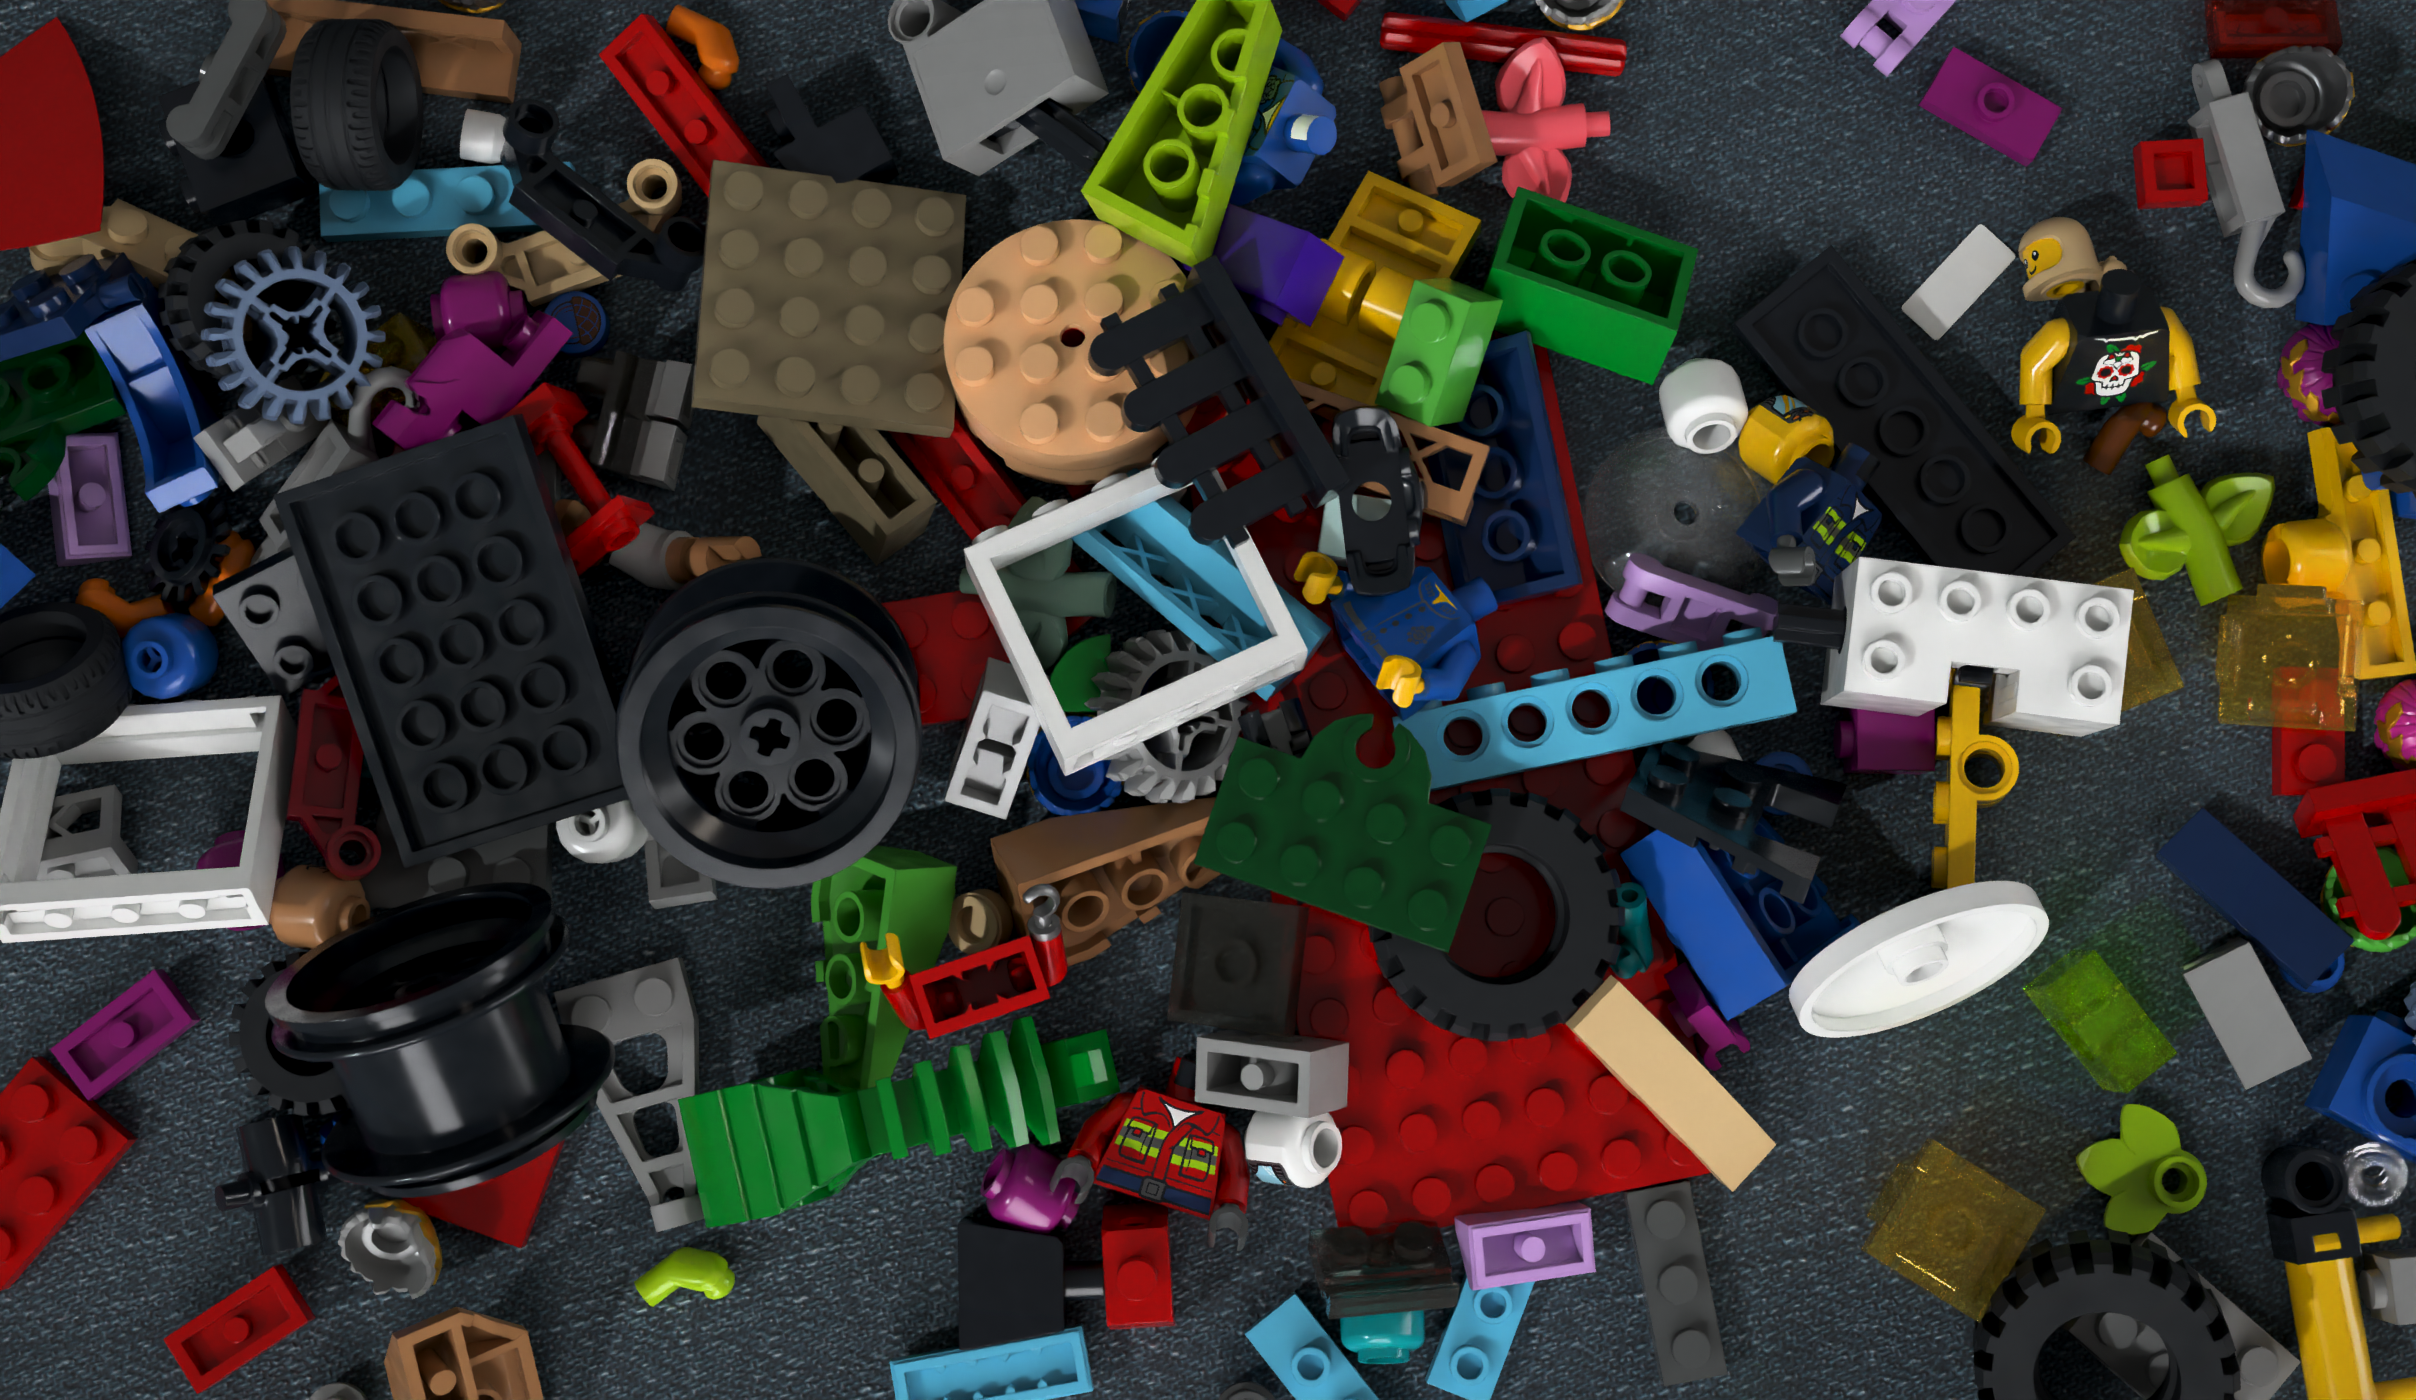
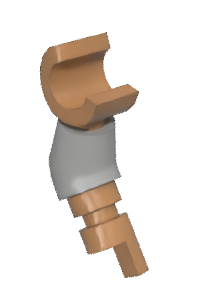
M560 499L554 506L565 538L592 516L586 506H583L576 500ZM645 522L639 527L640 533L635 540L619 550L608 552L611 554L609 564L648 587L663 590H678L692 579L709 570L737 562L738 560L762 556L759 545L750 536L699 538L693 537L686 531L668 530ZM603 557L600 558L591 567L598 566L599 563L602 561Z

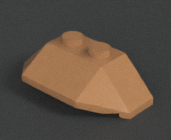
M454 1307L394 1332L391 1335L384 1365L393 1400H544L529 1334L522 1325L460 1307Z

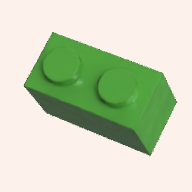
M1450 278L1414 280L1375 404L1429 427L1463 422L1503 300Z

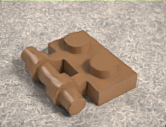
M1442 42L1399 68L1401 76L1391 77L1379 83L1385 104L1380 109L1386 129H1393L1401 159L1397 161V167L1402 181L1409 182L1412 190L1434 199L1439 196L1437 187L1454 186L1498 162L1460 42Z

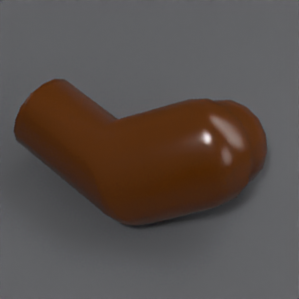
M2148 402L2121 406L2104 423L2082 460L2095 469L2111 475L2138 431L2146 437H2153L2162 430L2168 417L2165 407Z

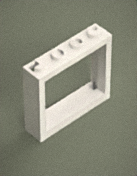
M1157 458L1152 461L1151 468L1130 477L1126 473H1117L1101 480L1092 488L1091 494L1068 503L1066 499L1049 502L1037 509L1032 514L1031 520L1011 529H1008L1006 525L992 527L977 535L972 541V546L964 549L967 572L1065 776L1304 669L1308 649L1247 528H1245L1250 537L1246 543L1232 549L1228 540L1224 539L1273 638L1071 728L996 570L1194 484L1192 482L1179 489H1171L1162 485L1154 472ZM1218 470L1212 471L1211 473L1223 492L1226 491L1227 488Z
M255 695L246 698L204 701L190 699L175 703L128 704L122 714L109 728L82 745L45 757L30 759L13 758L0 811V940L2 943L269 925L285 826L297 728L282 696L255 697ZM259 751L239 867L36 881L61 765Z

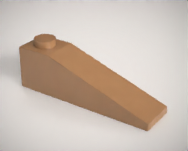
M1216 797L1195 799L1187 803L1171 802L1072 816L1052 817L991 838L998 885L1003 899L1011 910L1013 927L1017 938L1029 935L1027 923L1034 915L1033 910L1044 904L1049 898L1046 895L1039 896L1029 904H1026L1023 901V895L1034 885L1049 884L1055 887L1060 895V904L1054 914L1060 920L1069 967L1091 959L1112 946L1107 937L1139 917L1142 923L1146 924L1161 914L1157 905L1184 887L1199 889L1221 875L1222 873L1194 864Z

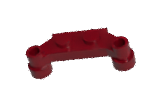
M335 675L319 690L304 689L302 692L285 820L297 821L301 824L333 875L343 880L355 881L368 876L373 871L381 856V845L377 836L370 829L355 824L364 752L337 675ZM343 849L355 851L360 858V864L355 866L345 864L340 859L339 851Z

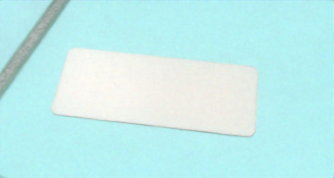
M1979 224L1902 305V311L1931 338L1939 340L2016 257L2015 253L1984 225Z

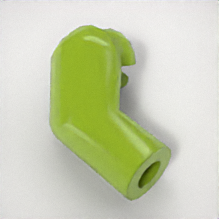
M682 1247L675 1250L634 1281L642 1298L650 1306L654 1307L679 1287L699 1292L704 1291L705 1296L709 1299H721L733 1289L735 1274L728 1268L726 1259L718 1253L692 1247Z

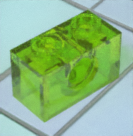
M2070 950L2023 988L2024 992L2103 1090L2127 1094L2177 1054L2176 1050L2095 950Z

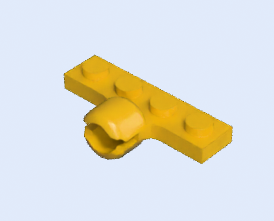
M2331 427L2308 432L2307 436L2319 506L2318 516L2315 519L2287 521L2286 523L2277 524L2269 530L2263 540L2261 549V567L2264 578L2270 588L2284 598L2325 595L2331 599L2335 608L2346 682L2416 673V659L2389 489L2370 490L2365 486L2361 470L2351 461L2352 456L2358 450L2352 442L2339 445Z

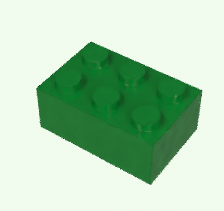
M1518 186L1498 237L1481 291L1503 300L1493 330L1507 335L1528 331L1531 334L1533 344L1608 369L1619 375L1628 376L1653 385L1678 332L1698 249Z

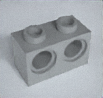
M991 657L987 659L950 766L944 798L946 802L1005 820L1007 819L1040 727L1037 716L1010 663Z

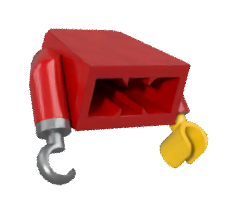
M1049 884L1032 886L1023 895V901L1026 904H1029L1039 896L1046 895L1049 898L1044 904L1033 910L1034 915L1027 923L1029 935L913 975L904 969L900 941L897 935L886 933L887 948L881 950L869 949L863 941L860 943V951L866 981L880 985L881 991L907 1028L915 1031L926 1029L929 1039L1050 999L1047 987L1061 982L1068 969L1060 920L1054 914L1060 904V895L1057 889Z

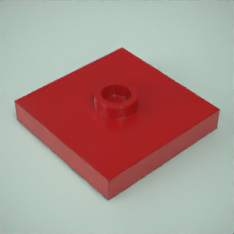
M565 1139L530 1162L488 1181L443 1194L402 1198V1200L412 1206L419 1207L425 1214L518 1248H523L528 1242Z

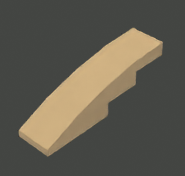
M1612 975L1604 981L1565 1023L1617 1080L1638 1098L1668 1131L1687 1146L1705 1167L1732 1192L1776 1146V1143L1709 1071Z

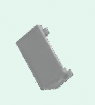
M2238 936L2182 966L2184 968V971L2181 972L2183 978L2189 985L2245 1090L2312 1059L2250 942Z

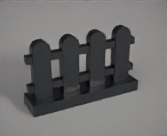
M1215 254L1192 267L1183 287V292L1180 293L1173 282L1159 290L1158 297L1162 303L1123 323L1116 312L1103 318L1100 326L1104 332L1093 340L1088 352V361L1091 368L1103 376H1114L1127 370L1137 389L1127 395L1122 405L1121 417L1123 422L1129 429L1135 432H1148L1160 426L1171 445L1161 451L1155 462L1154 472L1158 481L1171 489H1179L1193 482L1204 502L1194 509L1188 520V531L1191 537L1199 544L1207 546L1227 539L1232 549H1235L1249 540L1250 537L1245 530L1248 526L1282 508L1285 509L1290 518L1302 513L1307 508L1302 498L1304 496H1307L1313 508L1316 509L1337 498L1350 478ZM1206 328L1217 345L1214 349L1203 332ZM1184 340L1195 359L1156 379L1145 360ZM1236 385H1241L1242 389L1244 390L1245 394L1251 402L1250 404L1247 405L1245 403L1244 399L1242 398L1241 394L1236 388ZM1218 396L1228 415L1189 435L1178 416ZM1273 440L1284 460H1279L1269 441ZM1251 452L1262 471L1223 492L1211 472Z

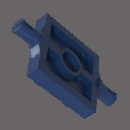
M124 252L97 260L94 254H88L70 262L59 273L48 276L45 270H38L24 276L11 286L10 290L14 296L8 302L0 304V362L75 339L104 312L109 313L116 310L120 305L143 300L148 294L144 278L137 273Z

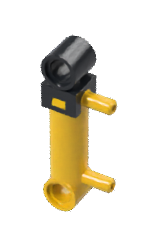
M2285 1145L2276 1148L2266 1157L2262 1166L2261 1182L2265 1193L2273 1202L2289 1209L2267 1213L2274 1258L2283 1260L2285 1264L2307 1400H2416V1377L2374 1382L2353 1262V1257L2362 1256L2361 1244L2398 1239L2402 1232L2398 1217L2390 1213L2356 1218L2355 1210L2340 1207L2339 1205L2344 1202L2349 1191V1175L2345 1165L2336 1155L2323 1149L2301 1145ZM2308 1163L2314 1173V1183L2306 1194L2301 1195L2295 1185V1176L2298 1169Z

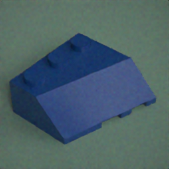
M2307 129L2303 182L2304 202L2301 215L2299 254L2304 261L2306 276L2302 290L2296 297L2295 320L2319 325H2334L2338 316L2354 311L2351 308L2350 300L2364 286L2378 282L2379 275L2416 259V164L2312 129Z
M1761 815L1754 833L1785 844L1784 839ZM1655 830L1619 855L1629 868L1632 882L1639 884L1646 891L1647 898L1664 922L1668 938L1674 946L1682 950L1699 976L1705 995L1713 1004L1719 1007L1727 1021L1792 983L1797 974L1814 956L1861 924L1851 913L1841 922L1822 898V896L1826 895L1828 887L1816 874H1814L1804 904H1801L1780 894L1783 884L1782 880L1758 868L1755 875L1744 872L1743 875L1731 868L1735 856L1720 848L1718 851L1709 848L1710 843L1700 838L1698 845L1692 848L1659 830Z

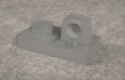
M294 375L277 384L290 390H304ZM261 397L258 403L251 409L238 408L204 429L193 439L231 490L235 491L317 438L328 421H318L312 414L308 404L307 416L303 424H291L289 422L286 404H284L277 420H266L262 417L265 398Z

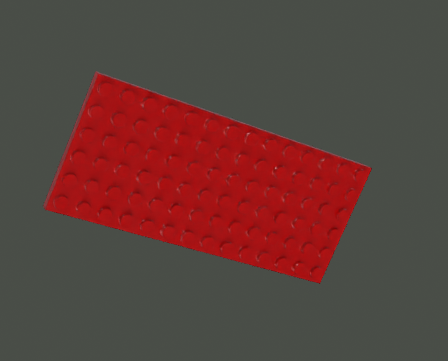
M1493 330L1490 341L1509 335ZM1533 344L1583 584L1535 599L1498 606L1496 611L1476 621L1481 658L1458 698L1452 701H1442L1443 706L1468 701L1466 690L1482 685L1504 682L1506 693L1531 688L1530 676L1543 672L1568 668L1570 679L1596 674L1594 662L1613 658L1547 348ZM1218 396L1197 406L1195 413L1185 428L1189 435L1225 417L1227 411ZM1389 410V412H1391V413H1394V414H1397V415L1406 417V416L1401 415V414H1399V413H1396V412H1394V411H1392V410ZM1312 412L1311 415L1327 442L1331 443L1333 421ZM1399 431L1402 447H1408L1402 432ZM1411 435L1418 451L1424 449V440ZM1250 452L1217 469L1227 489L1262 471ZM1425 458L1423 462L1431 476L1428 459ZM1415 463L1414 467L1417 471L1418 477L1424 479L1417 464ZM1193 484L1188 487L1194 511L1204 500ZM1357 489L1354 492L1357 495L1381 498ZM1304 496L1302 498L1307 508L1302 513L1290 518L1285 509L1282 508L1248 526L1247 530L1273 581L1332 629L1302 673L1267 702L1254 691L1240 697L1246 698L1253 703L1246 710L1241 711V716L1258 709L1260 714L1277 709L1279 702L1299 697L1312 737H1314L1335 720L1357 714H1374L1372 730L1359 739L1355 750L1362 764L1369 768H1382L1388 765L1395 756V746L1392 739V733L1395 729L1392 717L1398 715L1339 643L1330 603L1333 601L1326 596L1325 601L1320 604L1314 605L1309 603L1302 593L1306 582H1298L1294 578V573L1302 556L1307 552H1317L1324 505L1314 509L1307 496ZM1423 512L1420 530L1421 544L1414 546L1415 568L1419 566L1430 567L1451 592L1455 589L1440 518ZM1337 566L1338 570L1349 572L1348 567ZM1216 622V627L1223 629V627ZM1583 693L1577 696L1572 704V713L1575 720L1584 727L1597 728L1605 724L1608 719V705L1598 694ZM1521 706L1513 710L1509 715L1508 728L1516 739L1531 742L1543 735L1545 720L1537 709L1530 706ZM1456 720L1444 732L1443 738L1446 747L1457 755L1472 754L1482 743L1480 729L1469 720ZM1632 749L1436 790L1429 794L1428 803L1434 805L1455 795L1468 791H1485L1489 788H1508L1510 792L1522 794L1531 792L1548 798L1547 803L1560 810L1567 808L1581 819L1579 825L1589 835H1597L1606 848V851L1602 854L1609 868H1616L1621 884L1632 882L1629 875V868L1619 854L1650 834L1646 823L1620 810L1627 787L1637 771ZM1502 853L1482 854L1449 952H1446V954L1463 969L1485 977L1509 976L1532 965L1547 948L1555 926L1554 900L1542 876L1532 866L1514 856ZM1270 891L1299 1036L1349 1042L1347 1107L1328 1112L1332 1116L1342 1137L1341 1158L1337 1166L1327 1176L1342 1248L1455 1225L1454 1217L1459 1215L1534 1209L1711 1173L1687 1146L1673 1136L1655 1115L1617 1080L1566 1024L1558 1023L1546 1029V1033L1528 1039L1516 1038L1509 1039L1508 1041H1486L1467 1038L1441 1029L1426 1021L1424 1017L1409 1008L1396 995L1397 992L1388 979L1384 978L1376 962L1378 958L1373 942H1370L1367 924L1307 903L1298 906L1296 899ZM1646 896L1654 954L1651 966L1644 973L1637 971L1635 976L1629 979L1618 977L1609 966L1602 980L1605 981L1610 975L1616 978L1698 1060L1693 1036L1688 1038L1684 1034L1667 1006L1676 998L1664 975L1676 968L1678 963L1674 945L1666 934L1664 922Z

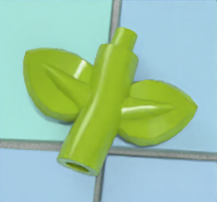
M2169 454L2146 464L2145 467L2155 486L2147 494L2155 509L2141 511L2130 518L2125 524L2119 548L2126 564L2138 576L2149 580H2164L2181 571L2185 564L2200 607L2243 589L2228 546L2244 543L2259 531L2273 500L2275 492L2274 476L2262 473L2224 475L2207 482L2199 492L2189 473L2179 477Z

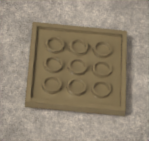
M713 160L710 174L691 407L950 438L954 430L956 395L947 371L943 340L948 309L962 281L966 195L862 180L836 183L831 176Z

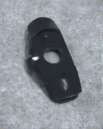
M1358 406L1338 412L1333 418L1332 447L1333 452L1350 478L1349 482L1338 494L1347 566L1352 586L1358 595L1369 597L1388 596L1404 591L1410 586L1415 570L1414 546L1421 544L1420 530L1423 520V509L1428 508L1427 487L1425 481H1419L1417 471L1410 458L1409 447H1402L1397 424L1390 416L1388 409L1379 406ZM1366 482L1382 484L1387 488L1391 496L1389 512L1383 518L1376 521H1367L1360 518L1353 509V494L1360 485Z

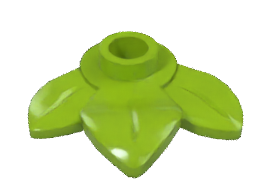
M2124 1104L2122 1106L2120 1114V1139L2108 1138L2094 1142L2085 1147L2076 1156L2077 1166L2085 1180L2096 1190L2111 1196L2105 1209L2103 1223L2105 1227L2111 1230L2127 1232L2131 1235L2152 1231L2167 1213L2180 1214L2192 1210L2201 1202L2206 1192L2207 1177L2204 1167L2194 1155L2181 1149L2180 1138L2175 1124L2165 1115L2140 1104ZM2174 1168L2179 1173L2180 1184L2175 1191L2167 1192L2162 1185V1177L2167 1170Z

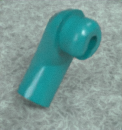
M1633 882L1621 884L1622 887L1616 888L1618 903L1616 904L1618 907H1625V927H1619L1617 940L1621 949L1616 964L1609 966L1618 977L1623 979L1632 978L1637 971L1646 972L1654 959L1646 891L1642 886Z

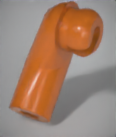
M680 4L676 5L667 21L666 32L696 46L699 60L702 63L698 70V75L708 87L718 90L727 88L731 84L732 74L737 73L740 62L730 30L717 21Z
M232 531L227 539L218 543L225 544L231 548L228 556L215 557V561L220 562L221 574L218 578L212 576L209 578L206 592L202 595H197L189 607L190 614L207 626H217L225 616V613L212 596L213 585L248 568L256 552L251 540H243L236 531Z
M92 578L84 581L79 587L78 596L75 600L76 604L91 607L105 614L117 629L120 638H124L128 630L143 619L175 613L172 602L168 603L161 600V594L129 603L117 596L114 588L109 586V581L102 578Z

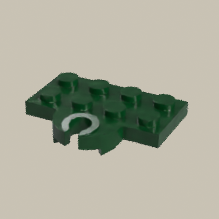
M85 331L75 339L0 362V478L12 472L8 478L9 483L24 502L37 495L56 475L65 457L66 436L127 413L123 399L106 365ZM0 499V511L2 510V504H3V501H2L1 499Z
M1357 714L1335 720L1313 737L1302 758L1237 737L1194 864L1448 953L1492 825L1428 803L1432 775L1426 752L1412 733L1398 723L1392 733L1395 756L1388 765L1382 768H1369L1358 759L1355 750L1359 739L1372 730L1374 714Z

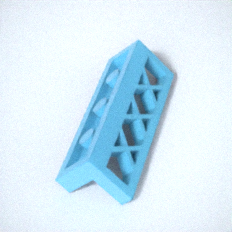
M1133 468L1126 474L1128 477H1130L1141 471L1137 468ZM1170 495L1072 537V541L1218 662L1273 638L1225 541L1223 540L1208 546L1196 542L1188 531V520L1192 513ZM1105 529L1125 547L1114 545L1100 532ZM1151 574L1162 576L1174 588L1163 586ZM1274 582L1308 649L1305 668L1332 628ZM1200 614L1210 616L1217 623H1219L1223 627V629L1211 626L1207 621H1205L1200 616ZM1304 669L1254 692L1267 702L1301 674Z

